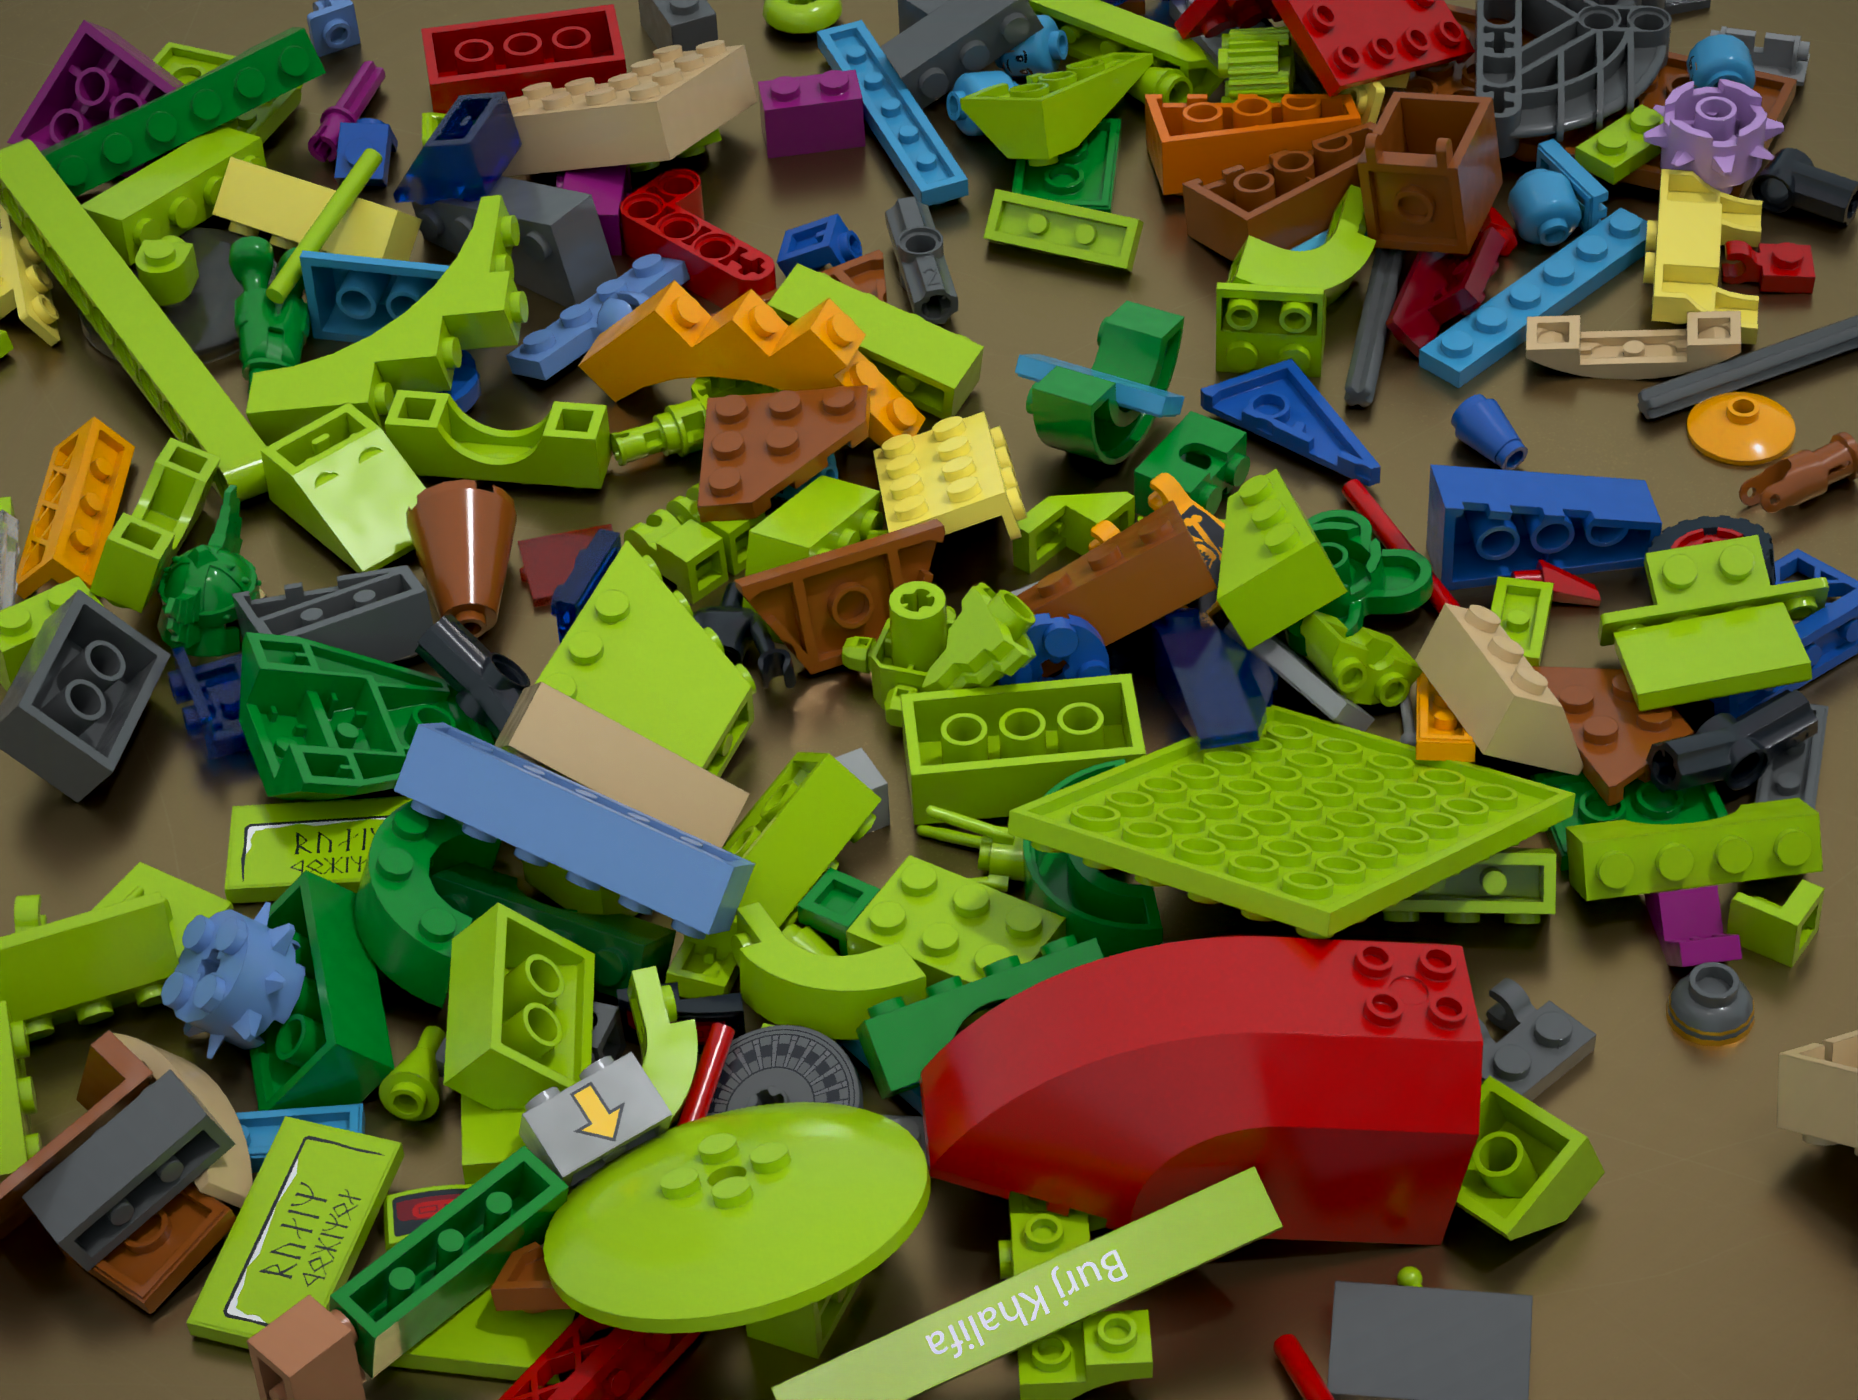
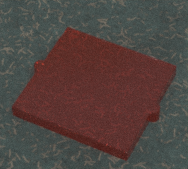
M606 524L518 541V549L523 567L520 568V577L522 581L528 583L534 607L574 600L584 589L601 581L620 551L612 525Z

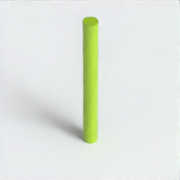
M367 148L362 153L267 288L266 295L271 301L282 304L302 277L300 263L302 251H320L381 164L383 159L379 152L372 148Z

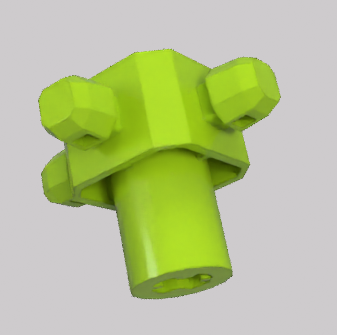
M912 581L894 589L889 598L890 618L887 619L877 642L876 638L854 636L846 639L842 649L843 665L849 669L867 674L871 671L873 698L885 710L886 722L892 726L902 727L901 694L924 692L922 684L929 668L946 649L948 630L956 620L955 610L951 606L946 605V596L943 590L937 585L926 581ZM993 682L990 686H997V682Z

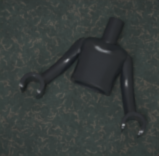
M735 582L727 584L719 606L703 607L693 612L694 619L703 629L710 627L717 634L724 647L725 655L734 666L743 663L745 654L752 641H754L760 654L758 668L763 688H768L770 680L777 676H784L786 688H794L796 676L790 653L784 649H776L766 622L752 609L742 607L743 595L737 590Z

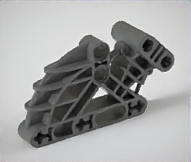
M1476 0L1474 96L1493 97L1500 158H1506L1516 153L1519 148L1520 138L1555 134V140L1558 143H1563L1564 132L1581 128L1594 123L1595 131H1601L1603 129V119L1624 107L1626 114L1632 113L1634 111V101L1647 90L1656 79L1660 69L1664 68L1668 62L1672 18L1665 10L1666 0ZM1499 18L1510 23L1498 25L1492 24L1487 20ZM1522 28L1538 38L1522 46Z

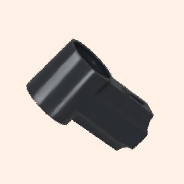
M1784 148L1774 155L1775 158L1769 161L1754 179L1751 186L1754 199L1763 201L1762 208L1773 213L1786 212L1793 207L1848 226L1855 218L1858 209L1857 181L1814 167L1811 159L1804 152L1794 148Z

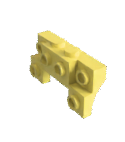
M1661 170L1658 221L1647 220L1645 251H1652L1645 252L1643 283L1653 284L1651 321L1686 324L1687 312L1741 311V344H1756L1759 296L1734 293L1717 286L1720 266V245L1725 246V242L1739 240L1748 243L1751 247H1758L1761 240L1763 201L1748 200L1723 193L1704 182L1694 171Z

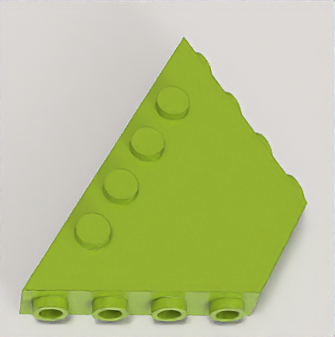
M628 540L625 541L535 682V684L543 682L718 777H721L755 720L753 695L756 693V685L748 670L740 663L734 666L725 655L724 647L717 634L710 627L703 629L694 619L693 611L684 595L678 590L672 593L664 584L661 572L654 560L649 555L641 557Z

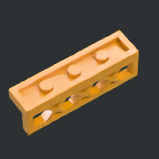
M95 416L58 444L53 450L12 587V591L23 599L27 598L51 578L61 584L79 576L89 589L91 588L106 539L114 525L135 446Z

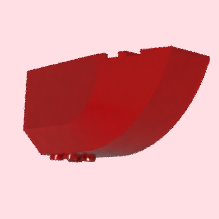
M1226 935L1139 948L1101 958L1067 970L1012 996L982 1015L956 1035L923 1068L919 1081L929 1175L936 1179L1009 1199L1012 1191L1046 1201L1047 1211L1067 1217L1071 1208L1106 1218L1105 1228L1116 1230L1255 1166L1283 1226L1281 1230L1261 1239L1441 1245L1479 1136L1483 1038L1463 947L1460 945L1334 938L1313 939L1272 935Z

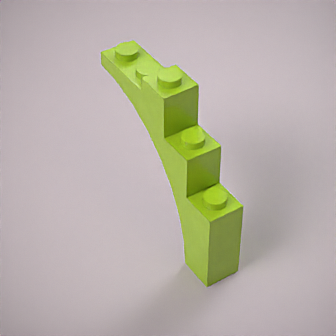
M502 195L481 197L473 227L457 258L437 283L405 313L372 335L333 354L291 367L253 373L246 415L252 428L266 446L275 443L348 402L376 423L384 432L387 414L397 390L423 392L451 391L454 369L460 368L462 362L461 350L518 345L521 323L527 322L529 309L525 292L518 291L515 285L514 266L511 258L512 248L518 246L520 241L519 224L515 215H509Z

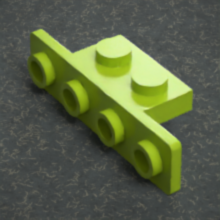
M1758 535L1645 553L1644 566L1654 605L1602 614L1598 628V639L1600 646L1614 645L1613 633L1777 602L1784 603L1792 621L1803 620L1825 607L1829 585L1826 577L1770 585Z

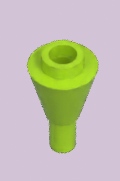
M428 1026L423 1030L416 1049L411 1051L380 1084L379 1097L383 1106L398 1118L408 1121H421L431 1117L438 1109L439 1072L435 1057L443 1039L446 1038V1034L437 1026Z

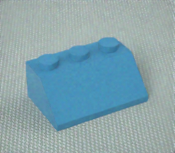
M302 251L300 263L313 338L356 343L372 335L414 305L437 283L449 268V265Z

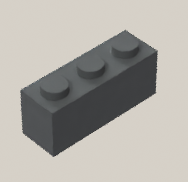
M949 0L882 45L881 49L920 108L924 109L952 90L956 80L962 74L979 72L1044 27L1027 0Z
M170 1069L156 1082L146 1087L135 1100L107 1124L97 1129L86 1142L58 1166L48 1171L22 1198L56 1243L88 1272L230 1150L235 1143L199 1098Z

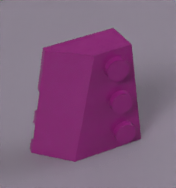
M83 20L7 143L15 144L22 140L30 139L39 151H42L77 133L144 105L184 85V83L114 31ZM177 146L119 176L128 178L129 176L140 171L146 166L152 164L153 162L169 154L170 152L174 151L180 146Z

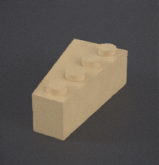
M543 682L523 689L494 744L496 747L720 848L725 844L750 795L748 792Z

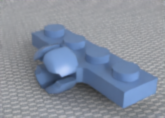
M649 254L638 258L633 262L632 268L617 279H612L599 285L596 289L597 293L581 304H576L563 310L557 321L545 329L527 335L523 339L521 346L506 355L512 373L541 380L549 379L586 353L598 335L675 280L681 286L690 280L685 261L661 257L659 254Z

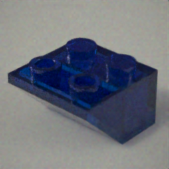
M494 92L459 95L394 191L395 202L416 201L420 205H427L444 199L462 198L463 201L472 202L480 200L483 196H488L522 145L506 93Z

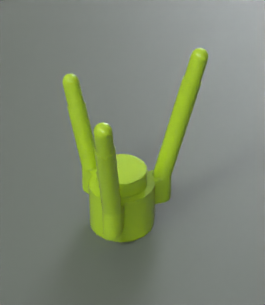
M932 805L926 808V814L931 818L983 835L978 836L924 824L918 825L916 829L920 836L980 849L978 870L989 871V875L968 879L1002 892H1008L1010 880L1024 882L1023 839L1007 834L1008 827L995 826Z

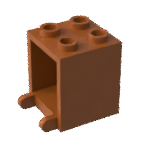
M1396 91L1392 93L1373 132L1367 134L1365 147L1357 161L1367 236L1377 240L1374 248L1469 254L1503 183L1493 97Z

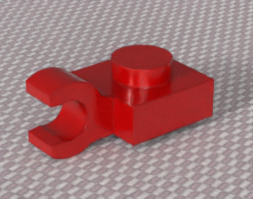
M1732 240L1725 242L1726 260H1738L1740 262L1736 264L1723 263L1721 265L1723 282L1729 284L1759 282L1760 292L1813 294L1816 276L1811 245H1797L1789 242L1779 244L1759 243L1758 250L1755 252L1744 241Z

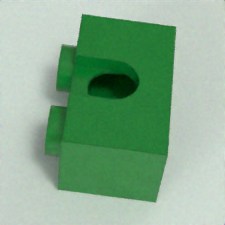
M1190 411L1134 470L1135 513L1146 517L1154 512L1147 502L1149 495L1154 492L1150 488V482L1161 473H1169L1180 483L1193 501L1214 515L1221 503L1222 493L1227 495L1234 486L1239 487L1248 475L1250 458L1246 456L1247 432Z

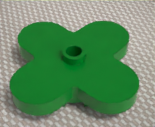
M1329 510L1307 519L1348 591L1316 611L1338 618L1348 628L1346 637L1353 636L1363 627V620L1367 615L1409 612L1422 606L1431 597L1434 586L1432 568L1428 559L1412 550L1382 549L1380 542L1376 538L1373 540L1372 526L1363 515L1349 510ZM1301 619L1285 629L1286 640L1295 652L1308 656L1306 653L1305 637L1300 633V626L1303 621Z

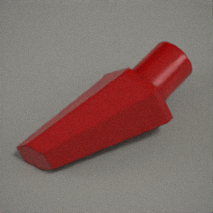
M1491 207L1481 227V232L1493 226L1506 240L1499 255L1507 257L1517 246L1518 242L1512 227L1494 207Z
M1538 560L1536 570L1511 572L1510 578L1554 583L1552 599L1554 602L1600 606V594L1594 584L1544 560Z

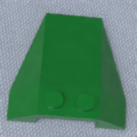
M246 632L242 641L239 722L268 797L286 800L305 799L323 801L393 789L397 783L418 724L443 722L492 745L495 744L489 728L481 726L464 713L456 702L458 692L442 678L302 637Z

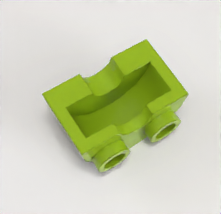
M1314 611L1303 618L1300 633L1305 637L1307 660L1338 693L1355 704L1375 705L1382 703L1386 707L1396 706L1406 699L1410 687L1423 672L1415 660L1391 636L1362 627L1353 636L1346 637L1348 628L1338 618L1319 611Z

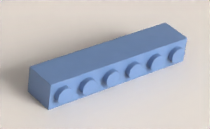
M443 722L418 724L394 788L395 792L413 799L410 807L423 815L436 819H444L445 815H448L463 822L462 831L473 838L489 843H495L498 838L515 846L513 854L519 859L542 867H547L549 862L568 871L565 878L571 883L594 891H599L601 886L620 894L618 903L622 906L645 915H652L653 910L673 919L671 927L674 930L697 939H705L706 934L711 935L730 930L737 912L736 908L739 907L755 863Z

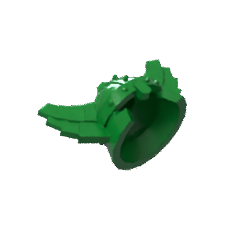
M230 485L224 492L219 519H217L214 534H212L208 545L202 544L186 551L180 556L172 557L174 563L170 567L163 569L165 573L161 577L159 589L157 590L162 603L157 627L162 640L177 652L194 657H219L240 651L239 629L236 626H226L227 623L237 619L232 593L249 591L251 600L267 597L259 587L262 582L257 578L255 566L239 555L243 540L240 539L242 517H239L240 498H237V485Z

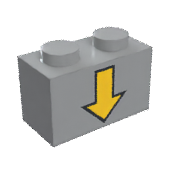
M632 1051L614 1061L612 1056H606L595 1061L579 1075L581 1081L561 1092L557 1087L546 1089L525 1105L526 1112L522 1114L519 1135L527 1148L569 1186L568 1191L577 1187L589 1175L608 1162L615 1160L624 1152L668 1131L672 1113Z

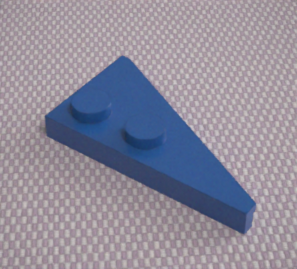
M1292 358L1200 389L1201 406L1204 410L1344 476L1358 479L1368 487L1380 483L1381 466Z

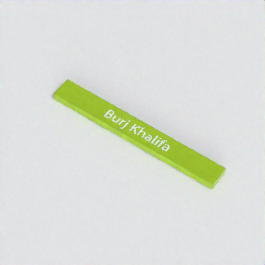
M1253 1166L771 1387V1390L776 1400H911L1279 1231L1283 1226L1257 1170Z

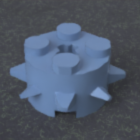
M265 902L254 920L229 909L217 912L210 918L197 915L184 930L182 943L185 948L178 959L179 964L175 968L174 973L167 978L162 987V1002L173 1009L177 1018L186 1022L183 1028L184 1035L190 1037L202 1032L210 1033L207 1059L212 1060L224 1041L243 1050L263 1045L265 1042L259 1035L265 1032L274 1020L284 1024L290 1017L300 996L305 977V967L296 963L295 951L301 946L299 942L292 939L295 934L294 925L288 923L273 929L268 927L271 906L269 902Z

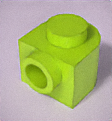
M173 235L164 236L161 240H143L135 257L136 269L141 284L159 306L173 305L185 300L191 294L199 278L193 244L186 243L181 238Z

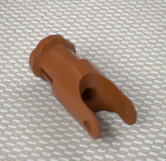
M1839 432L1832 436L1829 444L1814 451L1808 449L1798 451L1769 466L1761 474L1746 480L1740 487L1739 498L1743 504L1748 506L1760 503L1762 508L1770 513L1777 512L1787 506L1806 503L1823 495L1827 491L1828 486L1844 478L1849 480L1858 478V444L1852 435L1846 432ZM1752 487L1753 493L1748 497L1747 492ZM1776 498L1775 503L1771 504L1770 499Z

